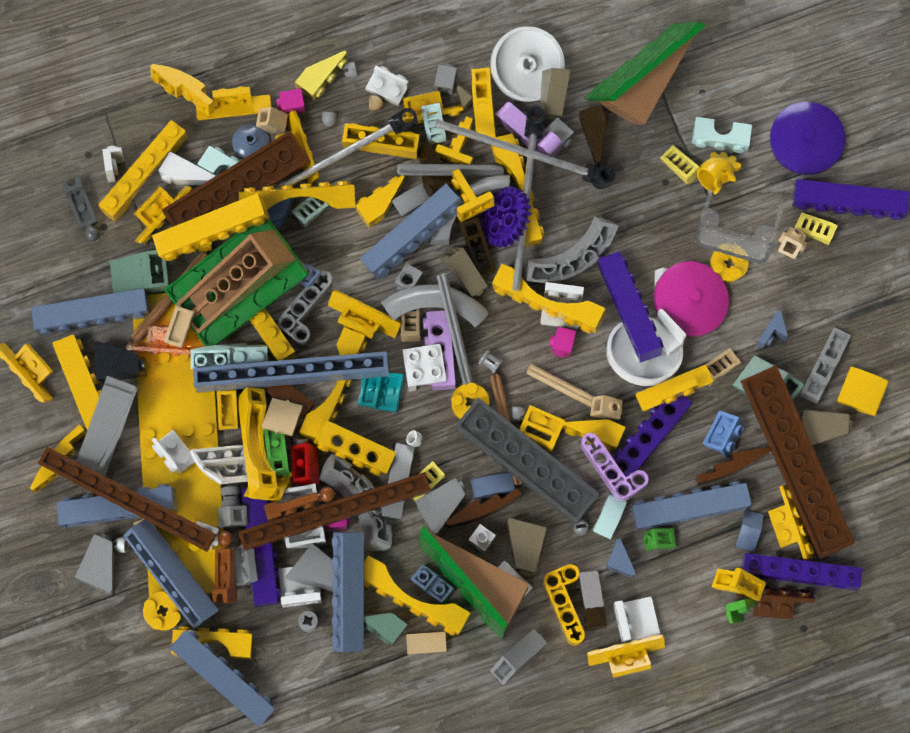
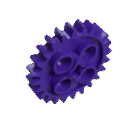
M512 186L510 188L505 187L504 190L499 189L498 194L493 193L495 206L482 212L485 217L480 220L484 222L481 228L484 230L485 240L499 248H507L508 245L513 246V240L518 242V236H524L522 231L523 229H528L525 224L530 222L527 217L532 214L528 212L532 206L528 204L530 199L526 198L527 194Z

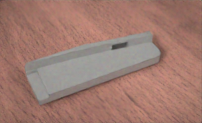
M109 376L106 377L76 462L106 476L135 397L137 386Z

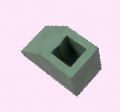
M393 613L364 617V628L370 633L375 631L379 634L380 637L378 639L386 645L390 643L394 646L408 627L405 622Z

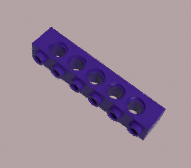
M682 395L670 404L663 403L651 410L649 420L646 421L644 419L637 428L639 432L635 436L632 434L625 442L627 446L624 450L619 449L613 456L617 465L621 464L626 467V472L623 473L625 477L640 469L689 410L693 403ZM672 407L674 414H667L664 408ZM659 421L662 424V428L656 429L652 423ZM648 436L650 443H642L640 437ZM635 450L638 453V457L631 458L628 452ZM607 472V477L609 479L617 478L615 472ZM624 487L618 488V493H620Z
M750 553L743 555L741 569L757 578L854 591L861 588L863 569Z

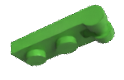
M264 429L267 458L271 468L275 471L276 476H290L285 434H276L274 431ZM282 463V468L275 469V464Z

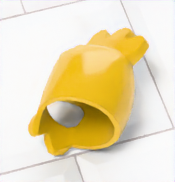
M712 152L710 158L697 170V178L705 189L716 195L720 191L722 184L737 180L734 172L741 169V164L736 162V156L728 157L725 152L720 154Z

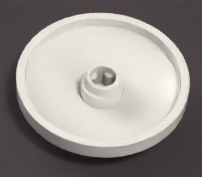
M526 26L511 30L499 39L493 49L490 66L496 85L505 95L517 101L534 102L540 100L542 71L550 68L565 69V61L562 49L552 35L540 28Z
M621 322L610 333L606 354L612 369L624 380L640 386H655L671 379L678 372L683 359V347L669 356L662 350L661 356L640 363Z

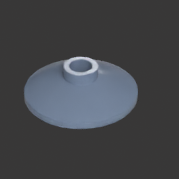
M245 124L239 127L232 138L234 151L243 159L270 143L268 133L256 127V124ZM249 137L254 138L252 142L247 141Z

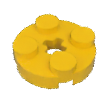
M721 245L714 251L710 260V268L725 283H733L744 277L749 264L747 253L735 245ZM730 259L732 260V263H734V266L727 268V264L724 263V261H728Z
M468 383L458 387L451 399L452 411L455 416L461 419L471 407L465 405L468 398L476 400L479 397L489 405V396L485 389L475 383Z
M157 591L150 595L145 601L143 608L145 621L156 630L163 631L175 627L182 616L180 610L165 591ZM160 605L168 608L166 616L158 613Z

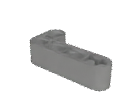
M321 271L322 274L310 288L305 287L278 320L281 332L300 347L307 346L311 341L310 331L302 324L303 321L333 286L332 276L327 271ZM327 279V284L324 282L321 284L320 280L324 281ZM311 292L317 294L314 299H308L307 295ZM297 307H303L305 309L304 312L300 314L295 313L294 310ZM285 321L292 322L290 328H284L282 324ZM299 333H306L307 337L304 340H299L297 335Z

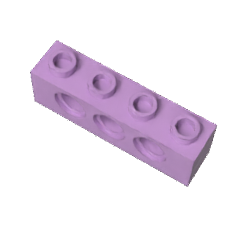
M445 311L426 312L427 318H423V327L428 329V336L424 337L425 346L441 345L444 349L442 356L444 367L446 368L445 382L428 385H432V391L455 389L452 338ZM436 328H439L443 331V333L439 336H436L432 333V331Z

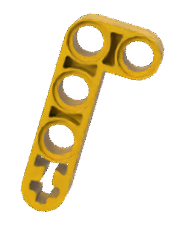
M570 564L546 574L543 585L567 642L572 646H578L584 640L585 633L565 587L574 584L578 580L580 573L575 565ZM572 570L575 572L576 577L568 579L565 576V572ZM548 578H555L558 584L554 587L549 586L547 583ZM558 595L563 596L565 603L562 605L557 604L555 597ZM565 613H569L572 615L573 621L566 623L562 616ZM574 624L577 625L573 628L575 633L580 634L577 641L575 638L571 639L573 632L570 627Z

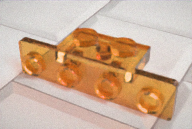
M152 324L148 325L147 343L128 342L126 345V349L131 350L133 353L150 351V354L159 355L165 352L171 356L188 354L189 357H191V349L200 347L186 346V339L183 348L165 343L164 339L169 326Z

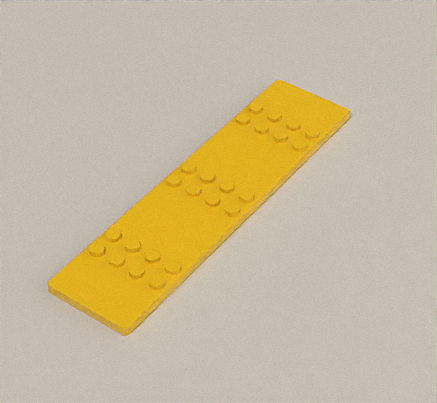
M166 293L148 295L150 312ZM172 303L140 343L134 341L135 353L145 357L148 363L147 377L137 378L143 487L155 489L158 488V485L169 484V486L176 490V514L194 523L200 521L218 528V508L222 507L221 484L209 479L197 466L196 462L180 475L176 471L172 473L164 463L166 458L164 456L160 458L152 448L154 445L153 438L159 441L172 430L175 431L190 451L193 449L219 447L215 391L197 393L194 387L193 369H191V349L205 347V345L191 326L183 348L164 342L176 307ZM133 318L134 331L145 318ZM155 525L158 532L167 541L174 553L178 555L184 566L191 572V575L203 588L206 595L212 594V589H215V549H221V545L219 544L218 547L215 546L213 550L209 549L206 552ZM218 528L220 533L224 531V528ZM148 570L149 596L157 591H164Z

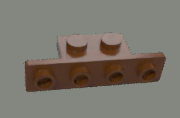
M765 585L760 601H756L757 606L753 608V616L793 619L795 601L814 603V593L807 589H800L799 591L791 590L787 587L775 589ZM736 593V596L748 597L744 594Z

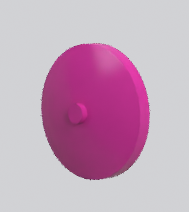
M692 261L677 263L668 268L655 285L653 300L656 312L658 313L660 309H663L684 331L686 337H699L712 332L722 323L727 314L729 296L726 285L722 278L705 264Z

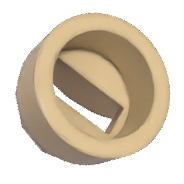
M370 95L369 110L376 111L381 109L383 106L382 99L379 96Z

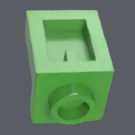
M674 528L651 529L644 532L643 541L646 551L676 548Z
M743 599L726 604V616L729 619V623H742V614L748 613L750 608L756 607V600Z

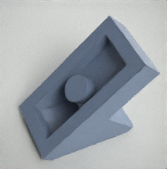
M777 310L758 340L756 346L763 349L765 344L769 346L775 336L783 341L787 340L788 335L780 310Z

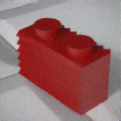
M309 443L293 445L291 447V459L293 460L291 462L293 464L292 482L299 486L310 484L319 486L318 448Z

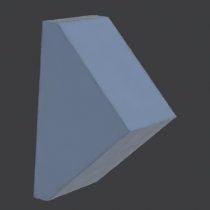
M744 510L735 545L736 548L751 552L755 551L762 529L763 514Z
M618 539L606 569L629 578H634L636 575L621 539Z

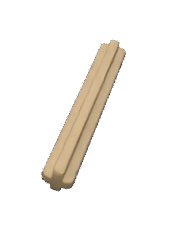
M533 364L528 367V375L592 407L594 396Z

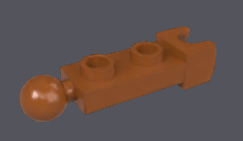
M324 487L318 494L315 492L281 504L275 501L264 505V509L270 522L282 518L284 514L289 516L298 513L297 510L305 508V510L314 508L321 500L330 502L334 499L335 492L330 487Z
M223 531L218 535V543L221 545V549H215V589H212L213 603L237 602V589H235V549H229L233 536L227 531Z

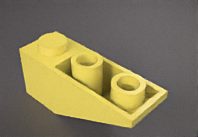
M340 52L307 67L295 81L296 89H301L302 93L313 101L317 97H321L325 91V86L328 83H332L336 78V72L339 69H343L347 64V52Z

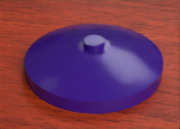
M799 102L786 107L774 120L770 131V146L777 161L789 171L800 175H816L827 171L839 160L845 146V131L837 115L826 106L815 102Z

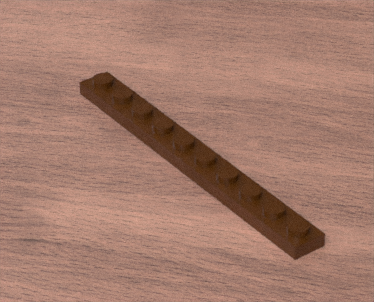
M46 447L38 462L39 465L206 552H208L216 537L215 533L49 447Z
M424 472L239 531L238 535L245 552L429 493L431 488Z

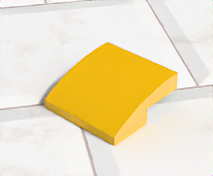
M850 367L837 402L855 408L858 412L876 417L889 381L869 372Z

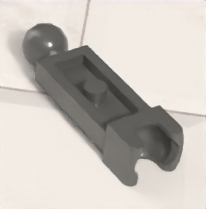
M79 175L74 176L75 184L73 186L67 185L66 181L62 180V187L80 230L86 228V239L96 241L100 236V232L93 225L98 224V221Z

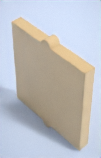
M272 398L262 424V429L274 431L276 434L281 433L293 436L303 406L290 403L289 400L283 401Z

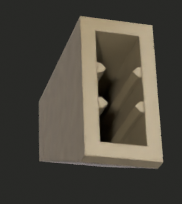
M550 68L542 71L540 107L545 112V120H555L556 117H561L563 114L570 69Z
M453 246L439 256L467 295L477 297L484 292L483 289L487 287V284L464 248Z
M803 410L800 415L813 448L844 438L852 430V420H849L850 414Z
M509 518L507 525L515 571H519V575L525 577L535 575L547 528Z

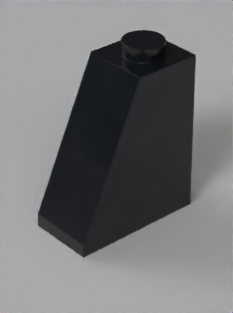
M99 341L94 342L97 380L105 383L107 376L118 380L147 377L148 363L145 357Z

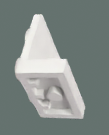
M546 282L544 298L559 303L582 302L584 287ZM542 310L541 325L578 329L577 325L570 326L563 322V319L559 317L552 318Z
M440 344L402 350L409 392L416 391V386L446 381Z
M174 430L159 441L155 438L152 439L154 443L152 448L160 458L163 456L166 458L164 463L172 473L176 471L180 475L195 463L190 450Z
M293 567L279 569L282 595L281 604L283 608L322 603L320 588L286 579L285 576Z
M651 597L628 602H614L613 607L622 643L649 638L652 635H660Z

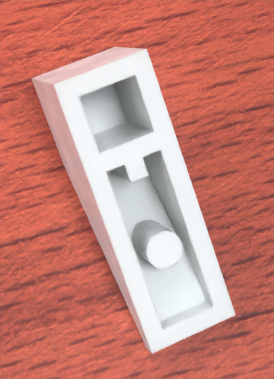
M169 152L158 170L163 181L169 184L172 182L176 185L200 186L215 177L210 172L172 152Z

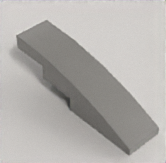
M835 327L833 328L800 396L815 404L818 403L851 335Z
M396 443L394 450L396 454L391 464L388 484L410 477L415 447ZM405 500L383 507L382 516L401 520Z

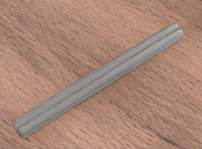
M398 164L397 173L399 175L453 176L452 172L459 169L463 176L503 175L504 167L502 165Z
M441 273L437 275L439 289L462 383L466 385L472 383L473 380L446 273Z

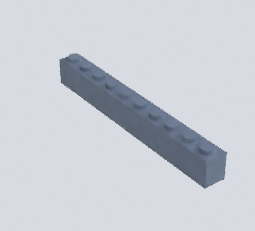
M387 351L193 368L194 387L197 393L245 389L247 386L259 388L390 376Z

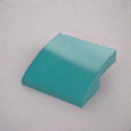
M389 373L390 376L364 378L357 405L398 413L405 376L403 374Z

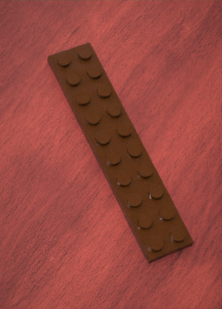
M777 365L741 380L743 389L818 559L855 544Z

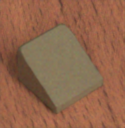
M458 85L457 97L460 105L463 106L462 112L464 113L472 104L473 97Z

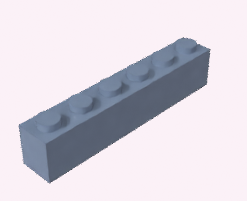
M445 184L361 256L360 259L374 276L380 280L388 275L389 271L396 265L402 263L404 258L411 252L416 251L418 246L425 240L431 238L433 233L439 228L445 226L447 221L454 215H457L456 208L463 205V202Z
M144 288L31 307L33 327L40 335H50L52 331L58 330L59 332H68L70 328L75 327L85 329L93 324L103 326L111 321L120 323L127 321L128 318L143 319L150 313L148 293Z
M741 481L730 483L728 487L722 488V485L710 487L711 490L708 491L696 489L691 491L692 494L684 495L682 492L674 494L673 498L665 499V496L654 498L653 502L647 503L646 500L637 501L631 508L636 531L749 509L752 505L747 483L741 484Z
M169 484L158 485V488L155 489L141 487L138 488L139 491H134L177 513L176 490L169 486ZM83 495L82 499L75 500L73 497L63 498L61 502H57L58 525L63 528L141 518L100 496Z
M144 519L124 534L123 537L194 630L219 611L213 601L203 591V588L193 578L191 572L180 561L178 555L174 553L167 541L158 532L154 524Z
M333 532V651L360 652L364 651V533Z
M184 630L169 648L254 724L260 727L275 710L272 707L274 702L266 695L262 698L257 693L259 689L251 682L246 684L242 680L244 676L238 670L232 671L227 666L230 663L222 656L217 658L213 654L215 650L207 643L202 645L198 641L200 637L193 630L189 632Z

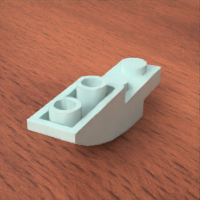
M235 343L191 349V369L267 362V345Z

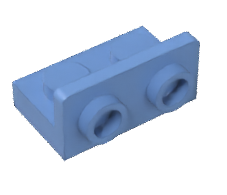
M719 410L702 444L707 448L722 453L724 457L728 458L735 449L738 437L744 431V423L739 417Z

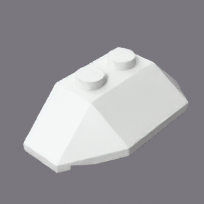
M243 445L193 449L190 451L197 466L209 479L219 484L248 481Z

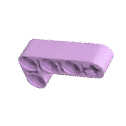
M507 102L494 116L501 125L529 147V138L524 136L526 115L513 104ZM543 131V138L537 139L536 152L554 157L561 150L562 141L554 133L549 132L546 134Z
M587 433L583 436L581 441L582 451L618 501H627L646 487L648 475L644 471L637 470L625 477L595 434ZM587 440H588L589 442H592V441L594 442V443H593V448H592L591 445L586 446ZM602 455L605 457L606 462L598 463L596 457ZM607 472H615L617 478L609 479L607 477ZM637 476L642 477L644 483L638 485L634 482V478ZM618 488H626L628 494L625 496L620 495Z

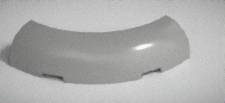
M510 175L485 177L470 183L469 186L476 198L489 191L492 195L493 193L498 194L499 189L509 188ZM458 191L455 194L460 198L461 193ZM454 215L447 221L445 226L433 233L430 245L449 246L451 233L458 219L457 215Z
M594 216L585 235L567 251L548 258L526 257L524 262L525 279L531 282L546 283L559 279L565 280L583 272L599 259V255L611 244L618 225Z
M417 285L400 290L381 302L393 320L419 308L437 307L444 309L439 285ZM450 287L456 313L468 320L474 327L478 326L487 317L489 312L473 297Z
M333 454L326 460L320 473L319 480L336 489L344 497L375 488L365 475H360L352 468V464ZM383 507L357 515L364 533V550L384 551L391 547V525L388 524L387 517L382 516Z

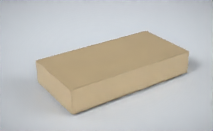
M176 306L164 342L183 348L195 312Z
M445 632L406 634L407 655L447 652Z

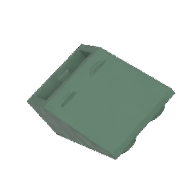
M157 250L145 251L110 261L113 293L142 288L148 294L162 293L170 285L168 261L160 258Z
M754 355L732 386L746 395L740 381L774 365ZM778 368L793 401L804 384L789 373Z

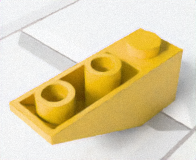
M403 175L393 177L388 182V185L378 187L368 198L365 196L357 202L356 211L368 228H371L386 217L393 204L392 200L397 197L405 183Z
M605 419L564 422L562 429L565 430L566 434L574 437L576 435L583 437L587 433H593L600 439L607 451L611 452V450L616 451L625 426Z

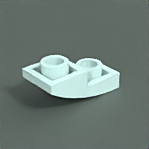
M609 493L593 531L611 539L627 501L620 502Z

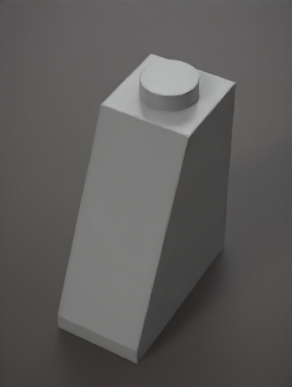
M456 478L415 501V505L426 524L436 536L439 535L445 527L446 521L452 517L465 499L464 492L467 490L461 481L458 482Z
M94 534L75 578L78 581L113 595L115 592L114 543L110 541V537L104 534H100V536Z
M311 544L285 578L333 592L332 559L315 545Z
M533 629L505 653L490 671L504 685L546 646L547 642L541 634Z

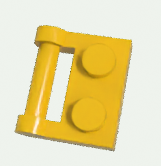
M530 405L519 430L536 444L546 448V451L552 452L565 420ZM527 426L551 436L550 442L526 432Z

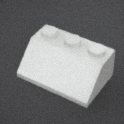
M316 484L286 489L279 504L315 492L317 493ZM305 508L299 509V510H297V511H298V512L304 511ZM320 527L286 538V547L309 548L311 544L315 546L325 545L324 528Z

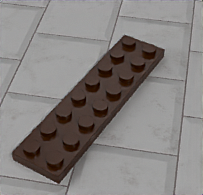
M288 131L161 210L170 225L174 227L239 201V192H243L244 188L255 187V191L263 190L264 186H274L310 164L311 161L292 132Z

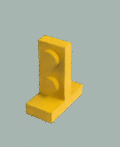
M466 116L464 122L461 121L459 123V127L471 130L473 119ZM458 134L457 138H453L450 148L440 144L436 147L435 152L440 159L456 165L473 164V157L461 153L468 137Z
M457 169L452 172L453 179L451 183L455 190L460 191V198L464 203L456 208L457 217L460 222L495 206L494 197L490 191L476 198L461 171Z
M736 568L735 571L717 569L711 587L717 590L744 594L753 600L760 601L766 582L741 568Z

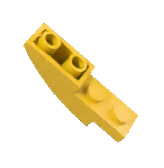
M156 64L150 66L151 79L156 84L159 83L163 86L168 94H172L177 99L183 95L187 101L194 103L200 112H204L208 116L214 112V102L206 95V86L199 80L171 67Z
M490 67L471 69L476 132L495 138Z

